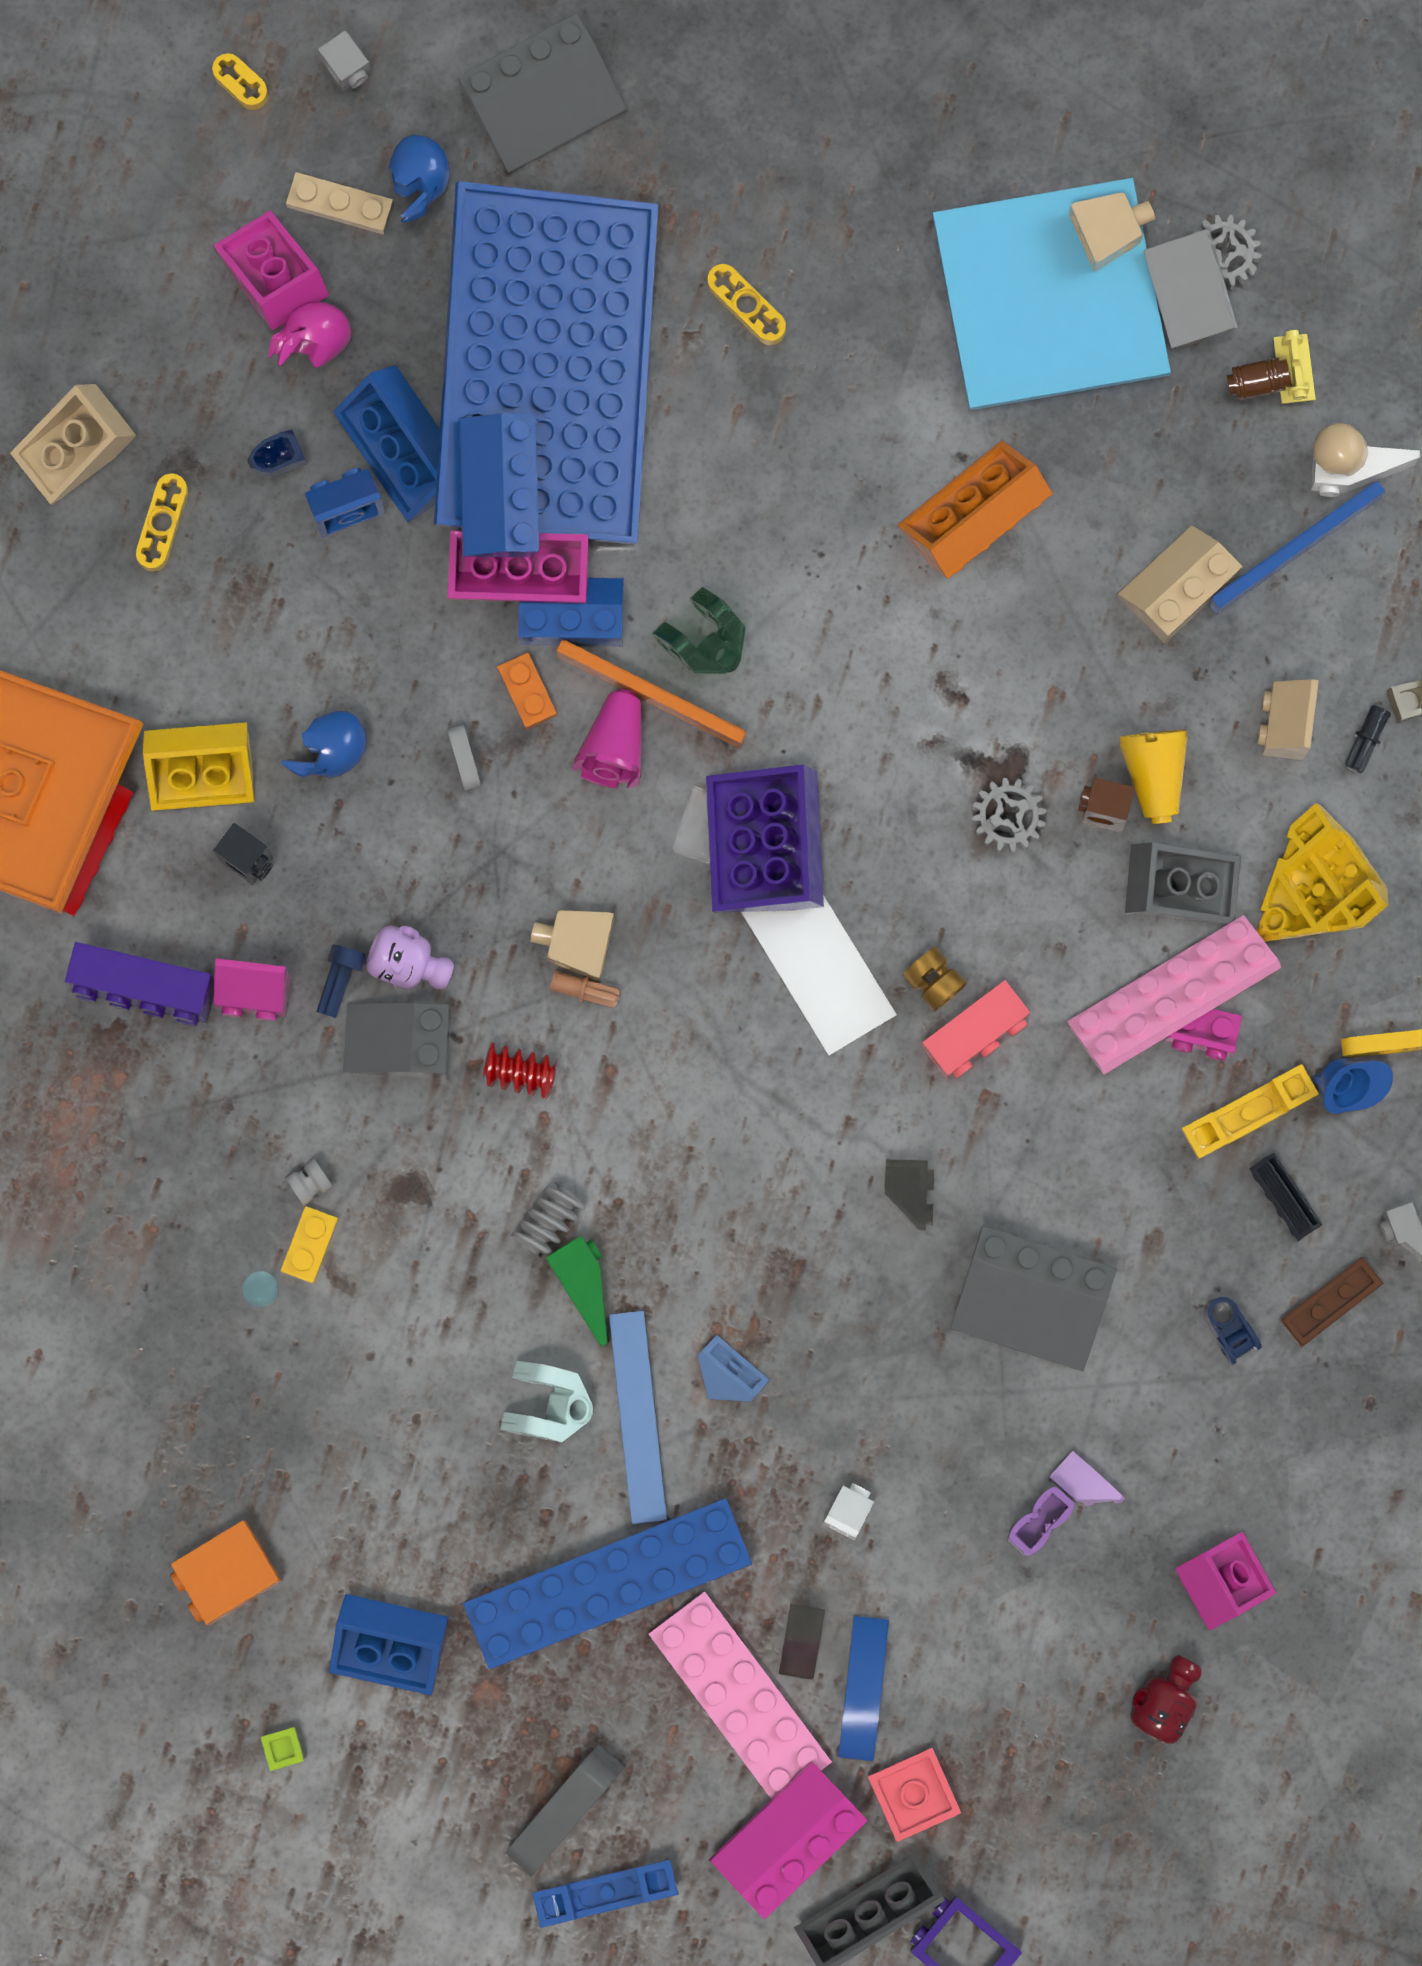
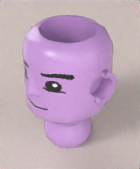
M390 925L382 927L376 934L368 954L366 969L374 978L390 983L395 988L398 986L404 989H413L423 979L428 981L435 989H445L451 978L454 963L446 957L435 958L430 956V943L424 937L419 936L418 931L409 926L398 928Z

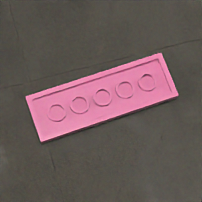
M1243 915L1068 1020L1067 1023L1102 1074L1105 1075L1279 970L1281 965L1278 958Z
M703 1592L649 1633V1636L771 1799L811 1761L820 1770H823L832 1763L706 1592Z

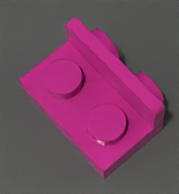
M1212 1009L1166 1037L1165 1042L1171 1043V1049L1192 1053V1049L1206 1051L1205 1056L1210 1059L1226 1061V1056L1233 1057L1235 1055L1242 1015Z

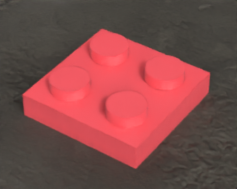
M933 1748L868 1776L896 1842L961 1814Z

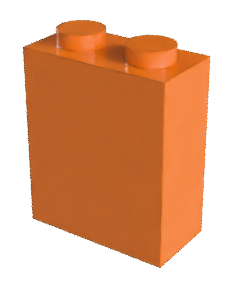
M242 1520L171 1563L174 1572L170 1574V1577L179 1592L187 1591L192 1600L188 1604L192 1615L198 1623L204 1620L205 1624L209 1626L282 1582L245 1520Z

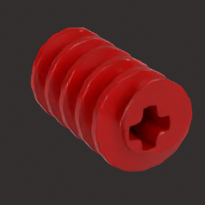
M491 1042L485 1060L483 1078L486 1076L487 1086L491 1088L500 1079L501 1089L505 1091L513 1082L514 1092L518 1094L527 1085L528 1095L532 1097L540 1088L541 1097L546 1100L553 1088L558 1060L554 1066H550L549 1055L545 1054L541 1062L537 1063L535 1052H531L528 1058L523 1060L522 1049L519 1048L513 1057H509L508 1046H504L501 1052L496 1054L495 1043Z

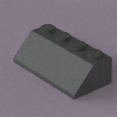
M916 1853L795 1926L794 1929L816 1966H839L944 1902L945 1899Z

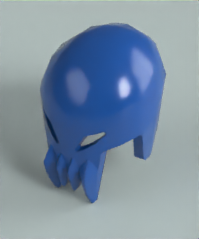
M414 134L404 137L395 147L389 162L388 170L393 178L396 194L407 198L417 190H420L422 193L401 215V218H403L401 222L413 221L424 216L427 207L444 193L448 185L450 175L448 158L442 147L436 141L426 136Z
M334 711L319 716L302 733L305 747H308L310 752L319 754L316 762L282 760V764L303 778L308 775L328 778L341 776L352 770L361 760L366 748V730L360 719L349 711Z

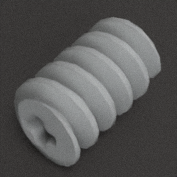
M556 1182L557 1189L546 1187L544 1190L549 1200L542 1198L536 1200L541 1211L533 1209L528 1211L533 1222L523 1220L520 1222L519 1225L525 1233L513 1231L511 1234L515 1241L540 1259V1252L548 1255L553 1253L547 1244L549 1241L558 1244L561 1242L556 1234L557 1230L569 1231L564 1220L576 1221L578 1219L572 1209L584 1210L586 1208L581 1200Z

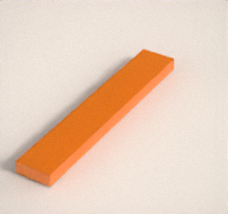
M562 640L556 650L558 658L619 689L630 690L636 694L637 698L739 749L742 748L746 740L745 730L566 640Z

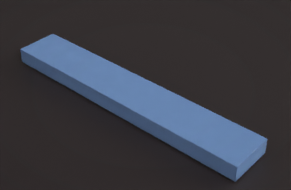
M644 1311L610 1314L609 1319L632 1524L667 1521Z

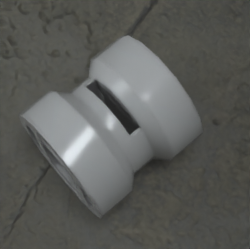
M314 1158L305 1164L304 1170L300 1172L293 1171L285 1177L303 1206L313 1201V1196L317 1192L325 1193L333 1187Z

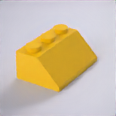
M247 722L144 731L143 759L151 811L254 802L252 757Z

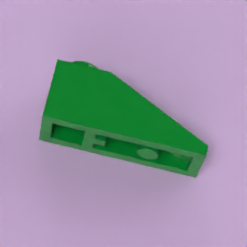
M580 1236L546 1257V1260L598 1344L603 1349L608 1346L601 1267L597 1261L602 1258V1255L592 1239L585 1242L583 1237Z

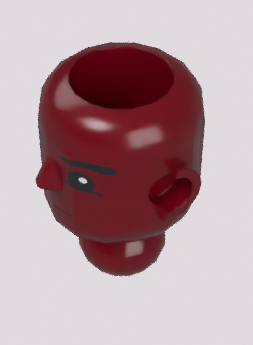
M1180 1655L1175 1656L1170 1662V1673L1166 1679L1161 1676L1152 1677L1145 1684L1144 1688H1140L1135 1693L1132 1701L1134 1707L1130 1714L1132 1725L1162 1743L1168 1745L1176 1743L1182 1737L1191 1718L1194 1717L1197 1699L1189 1692V1689L1193 1683L1200 1679L1202 1667Z

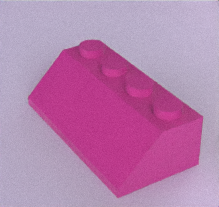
M450 530L448 599L586 604L589 561L588 535L539 533V552L531 557H462V531Z
M811 1761L710 1857L709 1861L765 1920L868 1820Z

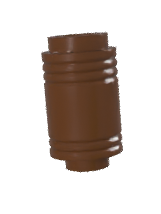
M1279 357L1232 367L1233 374L1227 375L1230 395L1237 394L1239 401L1286 391V387L1292 386L1287 359L1280 360Z

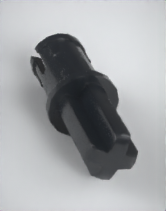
M1372 705L1361 730L1356 731L1354 736L1357 739L1345 762V766L1352 772L1363 773L1374 748L1380 746L1379 738L1388 718L1391 716V713L1386 709Z

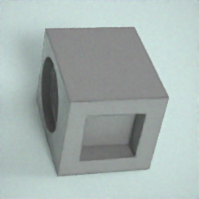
M346 30L318 49L320 60L343 91L349 87L357 88L368 79V74L371 73L369 61Z

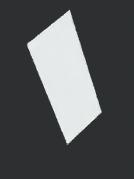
M825 897L824 907L793 911L741 912L828 1055H831L897 1015Z

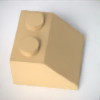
M1319 680L1275 681L1270 691H1264L1261 711L1267 712L1266 725L1260 724L1257 745H1263L1262 755L1304 760L1311 748Z

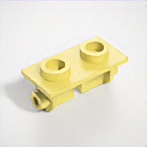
M1290 330L1285 332V336L1273 337L1275 357H1279L1280 360L1287 359L1292 386L1286 387V391H1280L1281 404L1315 401L1307 334H1299L1298 330Z

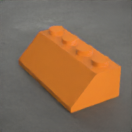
M1001 440L900 522L898 527L931 567L949 579L952 575L961 571L979 553L988 549L990 544L1006 531L1011 530L1017 522L1032 510L1038 508L1053 493L1037 466Z

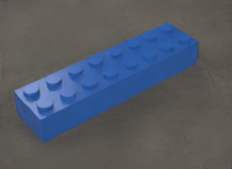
M725 1498L464 1602L463 1605L488 1669L492 1670L751 1566L752 1562L728 1501Z

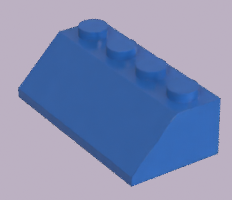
M397 365L372 372L333 412L406 521L410 522L435 506L440 429Z
M499 413L458 419L462 557L533 556L539 552L535 414Z

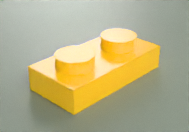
M305 1206L281 1272L314 1284L339 1219Z

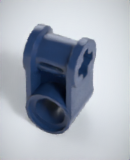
M1219 1297L1206 1304L1204 1308L1205 1321L1215 1336L1221 1352L1231 1366L1237 1363V1358L1253 1349L1258 1351L1262 1348L1256 1333L1232 1299ZM1217 1303H1222L1229 1308L1230 1316L1225 1323H1220L1213 1317V1308ZM1245 1339V1342L1233 1348L1234 1344Z

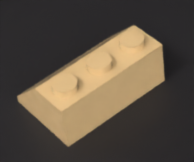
M1191 525L1120 591L1117 596L1166 644L1210 603L1214 595L1239 576L1243 566L1218 541Z

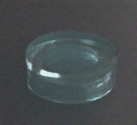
M265 1272L251 1274L243 1285L245 1299L255 1307L262 1308L271 1305L279 1293L277 1281Z

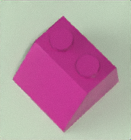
M216 958L214 1006L216 1009L222 1010L221 1015L240 1018L242 1017V1012L254 1013L258 1020L275 1022L277 1016L286 1017L291 976L285 966Z
M1243 1531L1175 1568L1183 1586L1189 1593L1209 1631L1277 1594Z

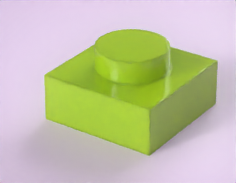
M296 1727L261 1737L270 1771L305 1761Z

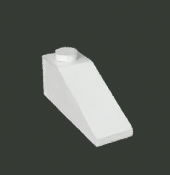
M1367 446L1368 456L1365 465L1352 476L1327 473L1317 464L1313 452L1311 491H1319V495L1325 497H1337L1340 493H1347L1415 466L1420 458V451Z

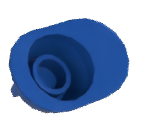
M1339 1058L1331 1061L1322 1072L1316 1073L1314 1081L1318 1084L1319 1091L1323 1096L1325 1109L1332 1114L1366 1109L1382 1101L1390 1091L1393 1083V1072L1389 1065L1382 1061L1355 1062L1347 1058Z

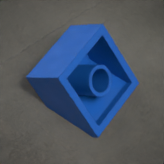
M361 468L349 470L342 474V479L332 483L328 480L315 483L310 487L311 491L305 493L321 538L385 514L379 491L369 468L363 471Z

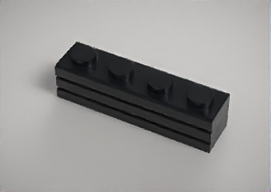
M1275 1153L1265 1157L1249 1168L1253 1178L1260 1184L1265 1192V1196L1273 1203L1278 1215L1285 1221L1290 1233L1297 1241L1323 1225Z

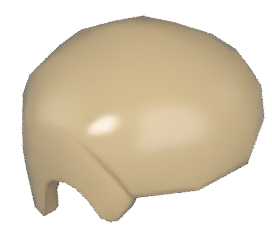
M1344 423L1330 424L1321 430L1313 444L1315 461L1329 474L1352 476L1365 465L1368 456L1367 444L1363 435L1355 427Z

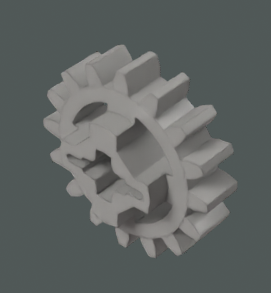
M1215 215L1212 225L1207 220L1202 221L1201 228L1202 230L1209 229L1211 235L1221 232L1220 236L1212 240L1224 282H1227L1231 290L1234 289L1235 280L1238 279L1244 285L1248 279L1246 273L1251 275L1256 273L1257 267L1253 263H1259L1262 255L1254 251L1260 249L1261 241H1252L1256 230L1253 228L1246 231L1244 229L1246 220H1241L1237 225L1233 223V215H1229L1226 222H1222L1220 216ZM1234 235L1239 237L1244 245L1240 244ZM1227 241L1228 257H1226L1224 264H1222L1221 247ZM1234 265L1241 266L1235 271L1227 272Z
M1003 778L1001 787H997L992 781L989 783V794L982 790L979 792L978 796L983 802L973 803L972 809L979 812V814L972 816L971 823L980 824L975 834L976 836L984 834L987 836L984 843L986 847L994 842L997 844L996 852L1000 853L1003 846H1008L1010 853L1014 854L1016 845L1020 844L1024 850L1028 849L1029 843L1027 839L1030 838L1033 841H1038L1040 836L1035 829H1044L1046 824L1038 818L1045 816L1047 811L1045 808L1037 807L1043 798L1041 795L1034 798L1031 796L1034 788L1032 785L1024 790L1021 788V779H1017L1014 786H1010L1008 779ZM1006 794L1016 795L1022 798V800L1009 799ZM993 801L996 812L986 820V809L989 803ZM1004 809H1007L1009 813L1014 811L1017 813L1014 823H1011L1009 819H1001ZM1031 812L1032 822L1025 831L1022 819ZM1003 831L1009 833L1012 838L999 836L995 832Z

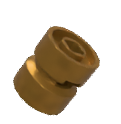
M936 946L923 954L902 974L914 990L921 989L923 991L921 998L933 1012L944 1006L967 985V981L955 968L949 969L947 967L948 959ZM936 970L940 976L929 983L926 977Z

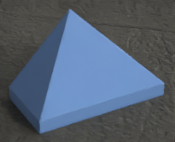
M718 1335L698 1355L708 1399L752 1401L770 1381Z

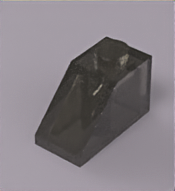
M790 1603L778 1674L813 1680L825 1609Z

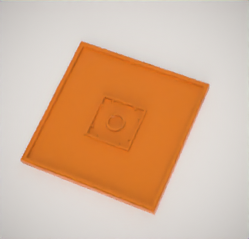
M0 670V891L61 914L144 723L135 718Z

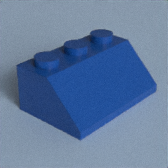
M588 578L586 604L519 602V644L559 646L562 640H566L576 646L623 647L624 578Z
M345 1594L336 1623L329 1673L432 1696L449 1617Z

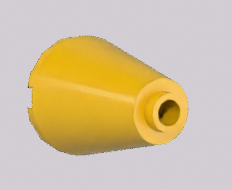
M1186 729L1166 730L1155 733L1147 732L1119 737V745L1133 786L1135 787L1144 818H1151L1152 824L1172 822V815L1179 814L1188 740Z

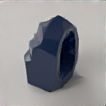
M292 429L280 432L261 441L251 451L247 460L252 471L261 476L271 477L289 473L307 465Z

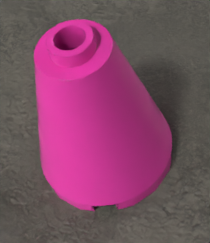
M618 689L607 696L574 758L573 770L576 771L579 768L582 771L580 777L584 780L617 789L618 783H628L627 789L639 784L641 778V701L634 692Z

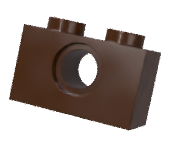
M1094 777L1091 787L1085 785L1081 794L1077 811L1084 813L1081 823L1122 832L1128 818L1135 787Z

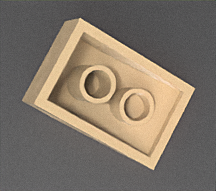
M96 384L75 385L10 454L50 505H53L112 461L137 435Z

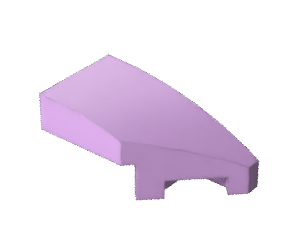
M1074 1451L1049 1476L1076 1502H1082L1085 1506L1112 1501L1114 1503H1122L1125 1500L1109 1482Z

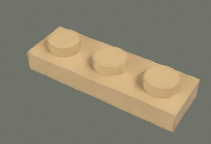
M295 172L286 201L287 208L383 235L385 234L394 204L393 199Z

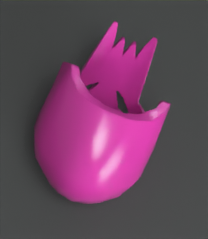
M312 302L301 305L290 314L282 330L273 335L269 346L268 358L270 359L274 353L279 356L278 365L282 366L292 352H299L310 355L309 359L315 368L323 366L342 353L349 344L352 333L349 320L339 308L329 303Z

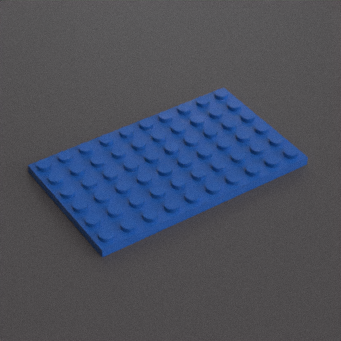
M462 181L456 183L434 526L461 528L458 419L499 413L535 414L539 533L588 535L590 541L637 544L658 204Z

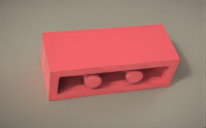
M1004 980L923 1041L921 1047L946 1080L952 1075L958 1079L973 1067L970 1061L978 1055L982 1054L986 1058L1001 1046L998 1042L999 1039L1007 1033L1014 1037L1026 1028L1028 1023L1025 1020L1031 1012L1007 981Z

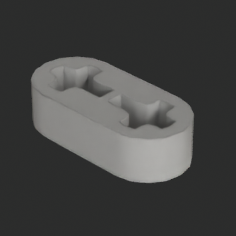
M464 724L447 729L464 790L467 791L481 787Z

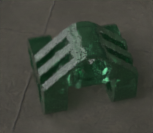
M701 587L689 600L705 619L716 625L719 629L717 632H712L697 648L681 631L667 622H663L652 632L655 640L667 653L694 673L726 674L736 670L740 664L745 626L720 597L704 587ZM724 648L723 655L716 660L718 652Z

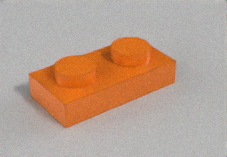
M525 653L497 666L526 730L557 716V712L529 653Z

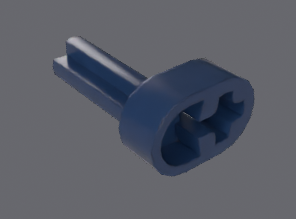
M332 944L327 959L332 964L316 1012L336 1018L351 969L362 971L367 954Z

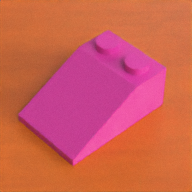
M271 210L213 245L215 251L252 306L272 331L286 323L290 314L301 305L320 302L329 296L317 267Z

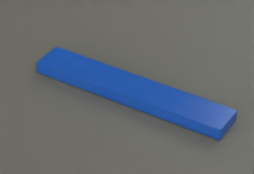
M1379 481L1372 483L1214 595L1210 601V608L1215 615H1218L1379 501L1385 493V489Z

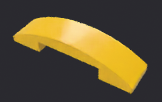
M1301 1064L1219 1110L1211 1112L1183 1127L1181 1130L1197 1159H1200L1316 1097L1319 1093Z

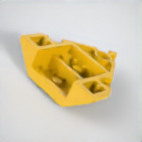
M1315 803L1290 825L1286 836L1289 842L1283 859L1279 858L1260 909L1263 911L1256 931L1264 942L1363 928L1389 905L1387 886L1354 838L1318 803Z

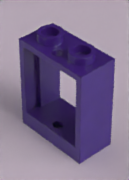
M956 1896L951 1901L945 1897V1901L940 1903L932 1913L936 1917L932 1925L928 1929L922 1925L910 1940V1943L914 1945L910 1952L926 1966H940L924 1950L958 1910L1004 1948L991 1966H1012L1022 1954L1018 1948Z

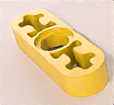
M727 264L714 266L709 271L707 278L709 291L760 342L766 345H775L781 342L786 333V322L782 315L733 267ZM717 275L721 277L730 276L729 285L736 291L731 300L728 299L731 296V291L725 285H721L719 288L716 286ZM750 296L756 301L757 306L754 311L743 313L737 308L738 300L741 297ZM762 309L766 311L763 313V319L768 324L778 323L777 334L769 332L767 335L764 334L765 326L759 319L756 320L755 324L751 322L760 315Z
M166 474L158 480L138 542L136 557L141 567L147 571H159L167 564L188 498L186 482L177 474ZM172 483H177V488L181 491L180 494H174L170 504L172 507H177L176 511L167 506H158L159 502L166 505L168 495L163 489L164 487H171ZM159 514H167L172 518V524L166 531H157L153 528V520ZM149 534L157 539H167L166 543L158 541L157 552L161 557L160 559L154 558L152 563H148V559L144 555L145 551L152 550L154 544L153 538H148Z
M1422 1029L1341 1039L1343 1058H1355L1422 1050Z

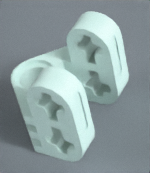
M523 1361L515 1362L513 1379L550 1386L555 1389L550 1394L546 1411L547 1420L504 1412L500 1430L563 1442L589 1422L593 1414V1405L578 1373L543 1364Z

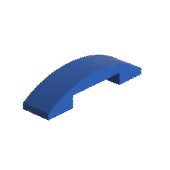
M854 1616L838 1757L866 1761L874 1760L889 1620Z
M671 1859L532 1893L540 1928L679 1895Z

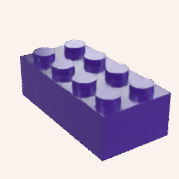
M79 942L74 943L64 981L72 990L71 993L76 994L78 999L96 1003L98 997L106 999L105 1001L109 1002L111 1007L130 1011L131 1006H135L143 1010V1014L163 1019L165 1013L177 1018L178 1023L197 1027L198 1022L207 1023L214 998V978L209 973Z

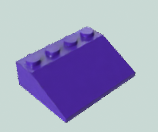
M802 764L706 776L712 912L793 911L824 907L817 771Z

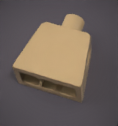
M1122 192L1075 202L1070 205L1069 209L1070 219L1093 272L1138 246L1143 236L1139 226L1155 220L1154 211L1149 201L1131 207L1125 193Z
M557 911L554 926L534 922L530 942L549 946L547 959L551 964L584 977L589 976L591 980L601 982L614 923V913Z

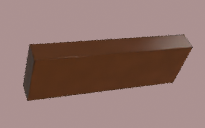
M1360 1257L1279 1320V1322L1297 1345L1302 1348L1384 1283L1366 1260Z

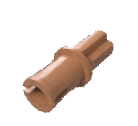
M555 970L550 985V991L578 998L580 1003H583L585 1000L615 1008L620 998V990L616 987L591 981L589 976H586L584 979L562 973L558 970Z

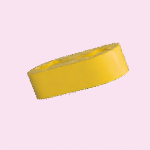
M221 54L215 59L212 66L214 78L224 90L246 109L256 110L265 105L268 99L267 87L255 72L233 54ZM223 65L227 67L234 65V72L239 78L235 80L229 74L222 76L221 67ZM244 83L250 89L259 87V97L257 99L253 96L246 99L247 93L242 86Z

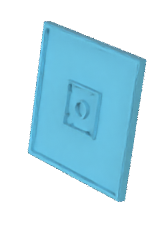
M1133 178L933 212L932 217L969 411L1171 375L1156 293L1143 251L1147 247L1142 225L1139 227L1143 236L1138 246L1093 272L1069 216L1070 205L1075 202L1121 192L1125 193L1131 207L1138 205Z

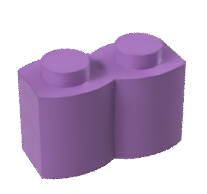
M1056 1486L1048 1489L1037 1498L1030 1514L1025 1515L1013 1525L1008 1534L1007 1541L1023 1556L1032 1555L1044 1546L1051 1530L1057 1528L1068 1519L1075 1503Z

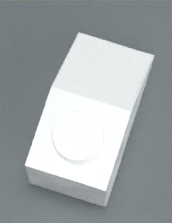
M853 1483L850 1488L842 1486L823 1525L855 1540L874 1504V1501L868 1499L871 1493Z

